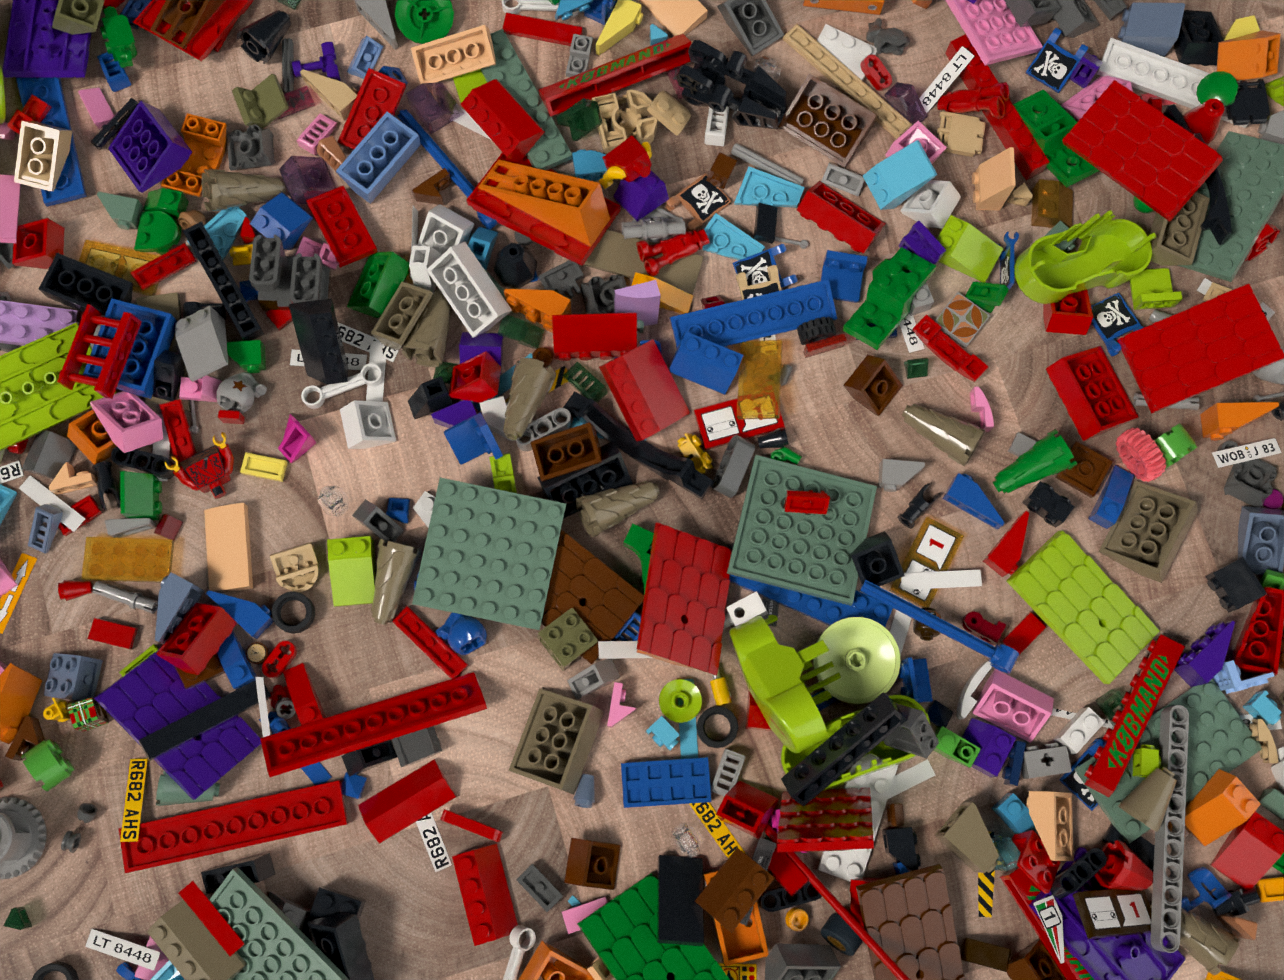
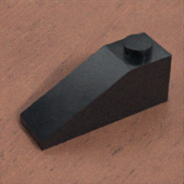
M270 853L249 857L201 872L206 894L216 892L232 869L236 867L253 883L261 882L276 874Z

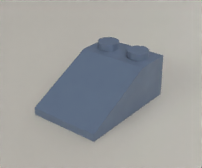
M1242 506L1238 525V559L1243 557L1256 575H1263L1266 569L1279 573L1283 572L1284 510Z
M172 572L163 578L160 584L161 589L159 590L155 640L162 644L166 642L204 593L203 589Z

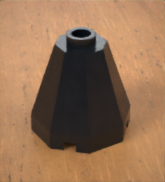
M510 243L497 253L494 272L503 285L521 288L534 280L537 261L527 247Z

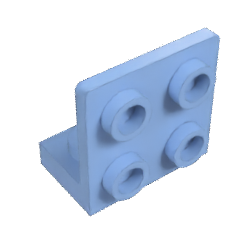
M1232 660L1224 662L1222 670L1212 679L1221 691L1225 690L1226 694L1268 683L1267 678L1274 677V673L1271 672L1241 680L1240 669Z

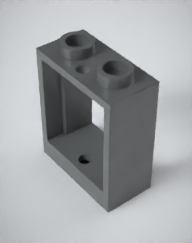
M896 703L907 721L883 740L885 745L927 759L939 744L923 711Z

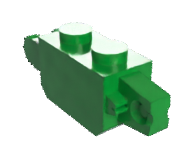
M108 6L104 9L106 18H102L104 27H100L103 40H108V42H105L107 53L112 54L114 62L118 61L121 68L133 66L132 59L138 54L128 18L124 15H118L114 7Z

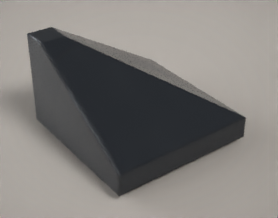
M936 700L927 712L930 723L936 727L943 726L945 728L954 713Z

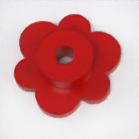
M275 685L273 687V692L270 693L271 698H269L271 700L270 705L276 709V703L280 695H282V698H291L288 686ZM284 704L281 705V706H282V709H285V708L288 707V706H286V705H284Z

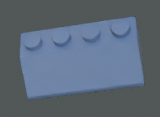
M386 112L339 166L336 173L355 193L371 204L421 145L419 135L389 112Z

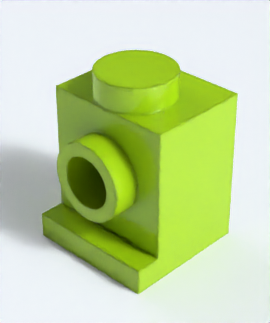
M1141 745V748L1134 750V777L1146 778L1156 768L1159 769L1161 767L1159 750L1155 749L1154 745Z

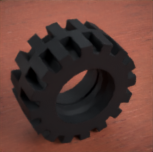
M830 317L815 318L797 327L800 342L806 346L825 342L836 336L835 326Z

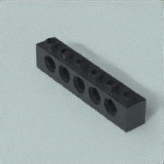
M202 221L183 230L244 341H251L264 335Z
M883 692L784 775L781 780L791 798L804 807L907 721L896 703Z

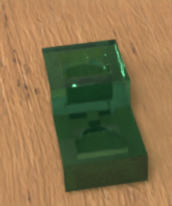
M506 315L502 319L498 330V335L516 340L518 344L533 349L539 348L544 334L543 329L510 315Z

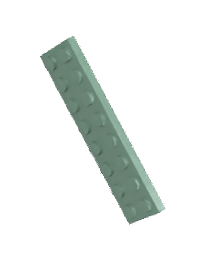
M501 29L491 33L496 65L480 69L485 80L490 82L497 79L545 131L526 154L532 167L548 170L572 160L571 151L552 117H550L504 30Z

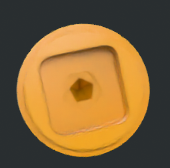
M794 907L787 912L785 922L790 929L799 932L807 927L809 917L806 911Z

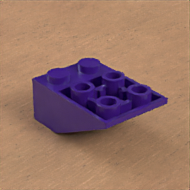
M1233 620L1226 623L1222 621L1217 626L1215 624L1210 626L1205 631L1206 636L1202 640L1200 638L1197 639L1190 646L1192 650L1180 656L1174 670L1190 687L1207 684L1222 670L1235 625Z

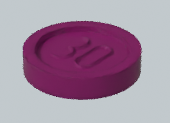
M1273 489L1272 494L1265 499L1263 506L1268 509L1281 507L1283 504L1282 494L1278 490Z

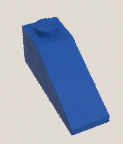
M1115 465L1088 519L1106 529L1113 526L1124 507L1134 475Z
M958 473L953 478L942 499L997 530L1004 524L1003 519L979 485L969 475Z
M209 590L206 593L245 631L256 639L274 622L270 616L272 614L271 610L264 604L260 607L254 602Z
M232 630L230 636L221 644L217 654L233 689L237 690L255 681L257 675L251 663L247 660L234 630Z

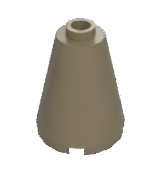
M1162 767L1161 770L1156 768L1120 802L1118 807L1158 832L1177 782L1173 778L1175 774L1165 767Z

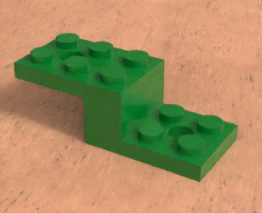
M1044 89L1013 104L1049 160L1046 168L1066 188L1100 171L1063 144L1062 139L1075 126L1077 121Z
M901 247L871 281L866 300L845 323L843 331L878 350L908 315L914 295L935 272L936 265ZM908 269L912 272L905 273L903 270ZM867 323H874L876 326L869 327Z

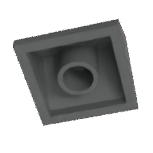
M51 431L38 433L34 438L22 470L54 480L62 466L66 462L71 463L77 446L71 440Z

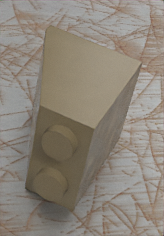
M973 802L961 803L934 836L974 872L989 873L996 867V860L999 854L977 806Z

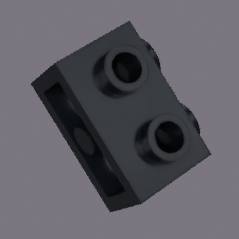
M1041 481L1031 489L1022 501L1030 511L1038 514L1046 523L1055 528L1066 520L1075 507L1067 497L1060 496L1054 492L1051 485Z

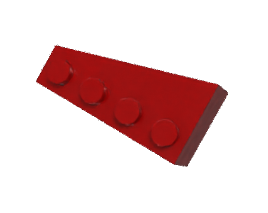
M1264 587L1267 594L1253 602L1230 661L1234 660L1242 673L1262 675L1273 672L1274 676L1278 675L1284 624V590Z

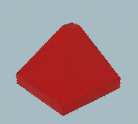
M245 217L243 220L240 234L245 244H249L255 238V233L248 217Z

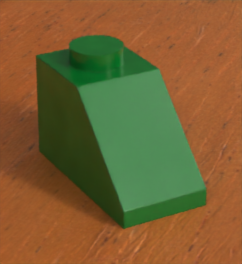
M160 188L148 193L143 211H162L175 219H179V214L187 210L189 201L183 192Z
M261 340L227 342L228 357L244 371L259 373L260 370H266L265 346Z

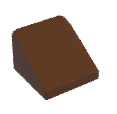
M887 804L888 825L904 826L903 804Z

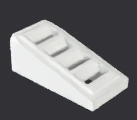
M709 107L704 142L706 145L724 146L729 107H726L724 112H716ZM713 113L724 114V116L713 115Z

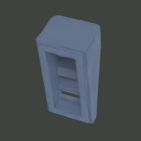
M48 504L36 507L28 542L29 547L45 554L49 552L62 518V510ZM40 538V539H42V540H44V541H43V543H42V542L38 541L37 539Z

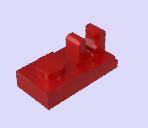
M787 490L784 511L827 514L830 496L825 491L813 493V490H809V492Z

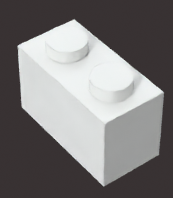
M1090 707L1082 708L1053 740L1059 743L1060 747L1067 746L1068 755L1077 754L1105 722Z

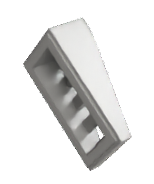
M150 518L105 520L108 535L114 539L157 527L156 523Z
M724 749L711 785V792L722 796L727 794L736 784L746 756ZM727 757L737 760L738 764L726 761ZM724 765L735 769V772L731 773L723 770ZM723 774L731 777L732 781L730 782L719 777ZM717 783L730 786L729 790L718 787Z

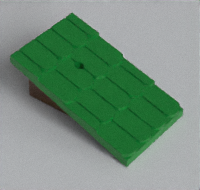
M649 873L577 923L615 980H667V974L669 975L668 980H730L704 944L703 946L657 943L658 880L652 873Z

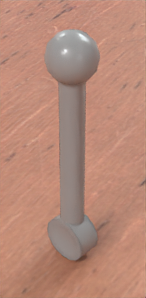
M775 237V241L799 245L802 249H806L808 246L806 240L799 242Z
M1284 392L1265 396L1255 395L1253 401L1260 402L1261 400L1282 397Z
M190 400L192 418L190 431L193 434H197L199 428L196 426L194 400Z

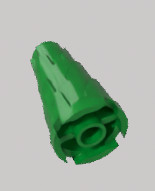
M1056 429L1047 433V436L1035 443L1031 449L996 474L994 477L995 481L992 483L998 493L1001 491L1004 494L1010 493L1027 484L1050 475H1055L1066 469H1071L1077 465L1076 461L1070 463L1069 460L1074 458L1062 436L1059 435L1055 438L1054 435L1058 433Z

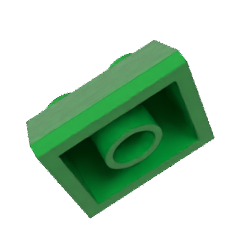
M120 471L121 514L128 519L150 518L153 521L160 520V514H162V503L159 501V493H162L161 481L153 474Z

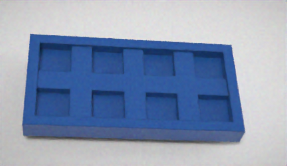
M708 757L621 763L624 808L712 802Z

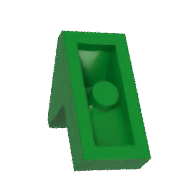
M972 282L965 297L984 311L992 313L995 306L1002 304L1009 289L1006 285Z

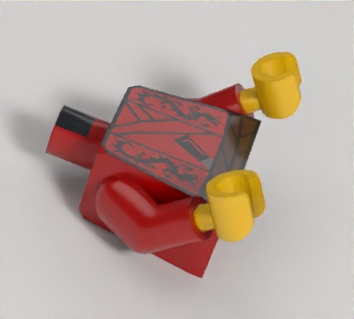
M221 432L223 440L218 441L214 435L212 439L215 444L214 446L180 462L181 466H178L177 458L171 456L175 464L170 466L165 461V466L169 470H174V475L183 485L194 491L200 490L203 493L211 491L214 498L219 499L227 494L223 484L231 480L230 474L233 472L234 456L229 445L225 444L226 434Z

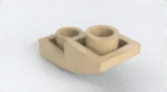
M1252 719V724L1249 725V730L1252 732L1251 737H1255L1256 741H1262V749L1259 751L1260 758L1263 759V763H1278L1277 750L1270 730L1263 719Z

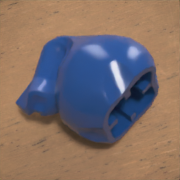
M453 612L449 615L444 625L436 630L438 637H442L444 640L448 639L450 647L461 655L470 654L486 643L487 639L486 630L479 620L472 616Z

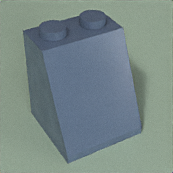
M1133 2L1128 10H1124L1121 21H1124V24L1118 32V38L1124 43L1165 57L1178 39L1185 4Z

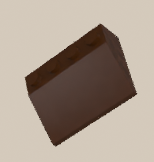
M809 73L785 113L779 127L845 168L879 116Z

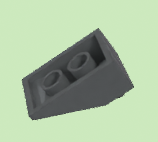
M725 0L717 6L727 25L751 56H754L784 36L766 0Z

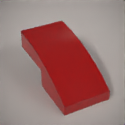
M32 94L23 110H16L7 127L20 135L21 121L41 123L52 106Z

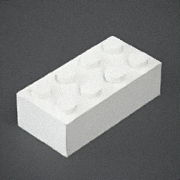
M466 242L450 247L426 269L473 338L490 330L512 311Z

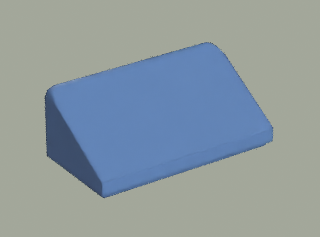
M366 35L361 40L347 72L364 79L368 68H374L384 46Z

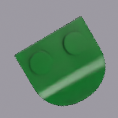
M141 212L134 250L139 253L156 252L160 255L169 252L168 249L173 244L177 245L180 241L181 226L176 222V219L165 212Z

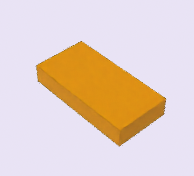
M1284 877L1265 878L1257 882L1256 888L1260 902L1284 900Z

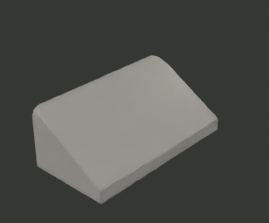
M829 162L821 182L859 196L865 180L863 175Z

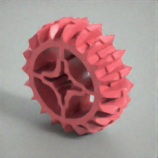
M1131 428L1120 434L1117 438L1116 450L1119 452V457L1127 469L1131 471V474H1134L1137 479H1141L1144 482H1150L1165 472L1166 460L1159 449L1160 446H1157L1155 440H1152L1149 434L1147 435L1144 430L1139 428Z

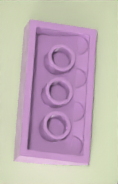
M656 280L615 290L614 313H637V320H642L644 326L658 324L660 292Z

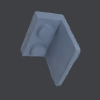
M54 653L45 683L44 696L76 701L94 698L103 660L79 655Z

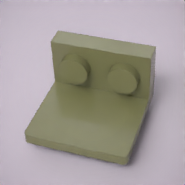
M275 74L269 75L252 90L236 87L232 90L246 126L255 124L264 129L289 108Z
M573 608L566 611L538 632L537 635L539 641L562 671L567 669L572 661L598 642L597 638Z

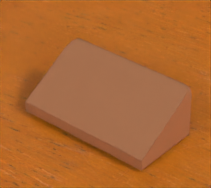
M1217 916V919L1236 937L1255 940L1258 926L1256 922L1234 916Z

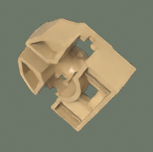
M631 89L627 90L626 95H622L620 98L615 93L592 98V109L604 154H608L631 135H636L637 141L640 144L643 142H653L658 128V120L646 110L652 100L643 92ZM627 103L629 108H626L625 111L619 110L618 104ZM649 115L652 116V117H650V118L641 119L642 117H645V116H649ZM619 117L622 120L620 124L616 122ZM612 118L614 131L608 132L605 119Z

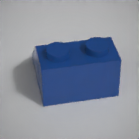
M281 192L260 207L250 225L266 238H274V235H277L283 243V248L285 250H292L313 217L286 194Z

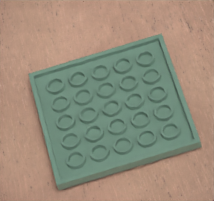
M755 455L727 574L851 606L857 586L858 573L850 554L867 537L877 486ZM787 490L808 492L813 490V493L825 491L830 496L827 514L785 512L784 504Z
M440 477L412 604L540 630L566 504Z

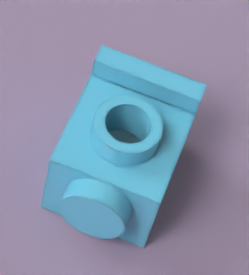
M1266 690L1256 692L1242 707L1254 719H1263L1266 725L1275 724L1280 720V714L1282 713L1277 708V703L1271 698L1266 697L1269 694Z
M663 716L646 730L647 735L652 732L654 735L652 739L659 747L664 745L669 751L679 742L676 739L679 736L678 732Z

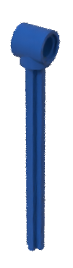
M407 109L399 111L400 114L397 117L419 135L421 145L442 169L445 168L448 171L450 178L468 198L475 189L473 185ZM477 211V216L486 229L491 230L499 224L497 220Z
M867 580L862 584L861 592L988 657V661L991 662L990 665L995 669L1007 674L1011 673L1019 656V653L1013 648L1002 644H997L994 647Z

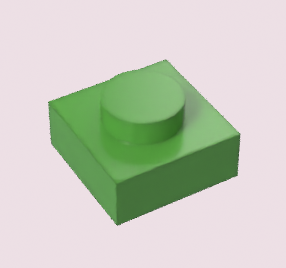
M1266 569L1259 582L1263 588L1269 587L1283 590L1284 574Z

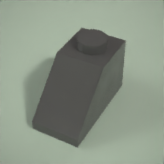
M366 499L352 515L377 537L385 540L386 544L388 541L395 542L404 531L381 509Z

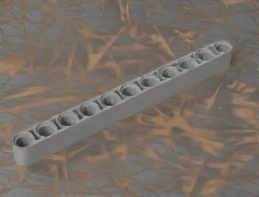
M1182 705L1166 707L1162 710L1160 716L1159 756L1161 757V767L1159 769L1161 770L1162 767H1165L1175 774L1173 778L1177 782L1171 796L1173 808L1171 809L1168 805L1161 828L1158 832L1155 831L1150 940L1155 950L1167 953H1174L1178 950L1181 930L1189 712ZM1173 711L1177 714V720L1172 716ZM1172 733L1176 736V742L1171 738ZM1171 755L1175 758V764L1171 762ZM1169 821L1171 822L1173 827L1171 832L1169 831L1167 826ZM1168 844L1171 846L1172 849L1170 855L1168 854L1166 849ZM1167 867H1169L1171 872L1169 878L1166 875ZM1166 890H1168L1170 894L1168 900H1166L1164 895ZM1165 913L1169 917L1167 924L1164 922ZM1165 936L1168 940L1166 947L1163 945V938Z

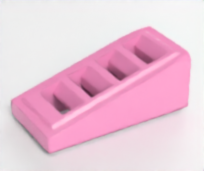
M320 113L296 141L299 147L316 156L319 140L329 137L338 124ZM324 121L325 123L329 124V126L325 127L320 123ZM317 127H319L320 129H322V130H324V131H323V132H320V131H318V130H316V129H317ZM315 133V134H317L319 137L316 138V137L313 136L312 134Z

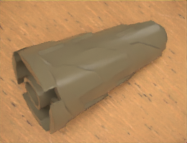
M205 169V173H202V196L209 199V202H204L208 211L228 210L230 207L266 202V200L273 199L281 192L284 194L286 192L285 183L280 178L242 174L239 172H225V170Z
M439 288L435 289L402 349V353L407 359L411 361L415 357L417 358L416 364L426 367H439L440 364L442 365L450 326L451 305Z
M521 358L520 362L517 361L511 379L513 382L509 392L510 398L505 412L506 418L503 432L508 439L517 440V438L523 436L528 424H531L537 409L541 407L547 392L549 393L556 377L554 369L548 366V369L543 368L544 362L537 359Z
M916 404L912 406L907 405L902 414L905 417L904 422L916 429L918 434L934 443V446L964 467L985 433L984 429L974 424L965 423L950 415L948 417Z
M643 481L634 485L576 498L577 509L582 507L583 510L579 513L580 520L586 532L595 537L620 523L623 519L633 515L639 509L655 502L654 500L657 499L660 491L656 483Z
M380 539L371 613L372 617L375 618L374 622L387 625V622L392 621L395 617L401 596L405 592L409 578L415 569L418 558L421 556L422 549L417 548L416 553H413L414 547L388 541L387 546H384L385 540Z
M1181 907L1180 944L1212 975H1217L1222 971L1217 967L1218 964L1226 966L1239 946L1238 941L1240 939L1214 923H1209L1193 912H1188ZM1165 913L1164 922L1167 924L1169 917Z

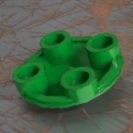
M1218 71L1208 74L1197 86L1196 95L1198 101L1202 104L1209 99H1218L1223 103L1224 107L1231 105L1235 101L1238 84L1230 73Z

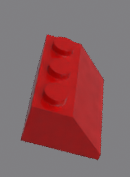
M195 603L156 654L186 673L199 675L206 668L212 656L218 652L224 640L230 636L237 622L222 607Z

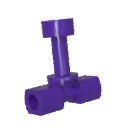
M333 42L321 44L323 56L319 57L320 61L301 64L300 60L292 61L295 78L302 77L300 71L303 69L307 71L322 69L323 73H327L328 78L341 81L338 66L335 64L337 58Z

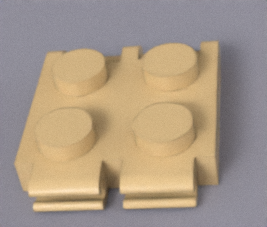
M944 111L940 112L941 122L940 128L937 129V134H939L938 140L941 142L944 135L943 144L947 147L944 152L973 157L974 154H981L983 147L982 138L986 123L979 121V117Z

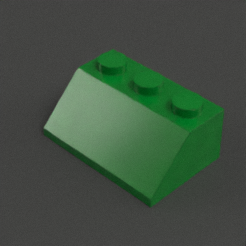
M393 251L377 252L368 256L347 307L366 315L380 318L399 285L408 276L409 262Z

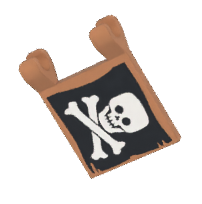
M706 173L666 202L665 207L668 211H673L681 203L695 218L688 223L687 231H697L715 213L718 214L732 202L719 187H715L706 181L708 177Z

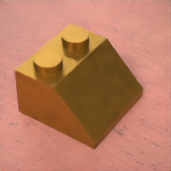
M1039 179L1032 189L1031 226L1053 228L1061 220L1068 228H1071L1073 191L1068 187L1066 188L1060 181Z

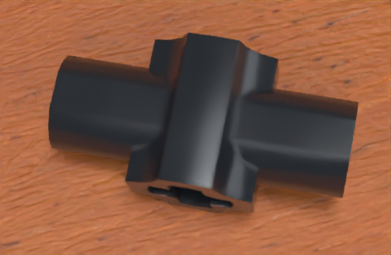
M1239 888L1229 890L1228 892L1232 896L1215 909L1212 907L1216 916L1226 913L1229 916L1242 915L1250 911L1248 906L1259 903L1260 898L1255 889L1244 892Z

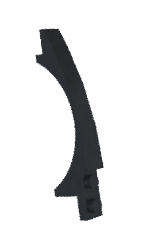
M1168 105L1163 113L1164 116L1192 133L1176 105ZM1200 133L1193 134L1197 139L1205 143ZM1216 168L1205 181L1210 195V208L1206 219L1200 227L1203 231L1211 230L1220 246L1230 236L1232 229L1225 189Z
M574 391L563 406L583 424L590 422L595 427L598 435L608 442L613 441L618 449L667 481L671 480L701 500L713 485L712 479L695 469L691 459L664 452L644 440L636 441L631 431L612 418L591 398L587 399Z

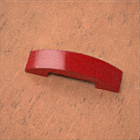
M926 314L913 327L914 333L945 364L962 376L975 382L989 366L976 355H969L941 331L942 327Z

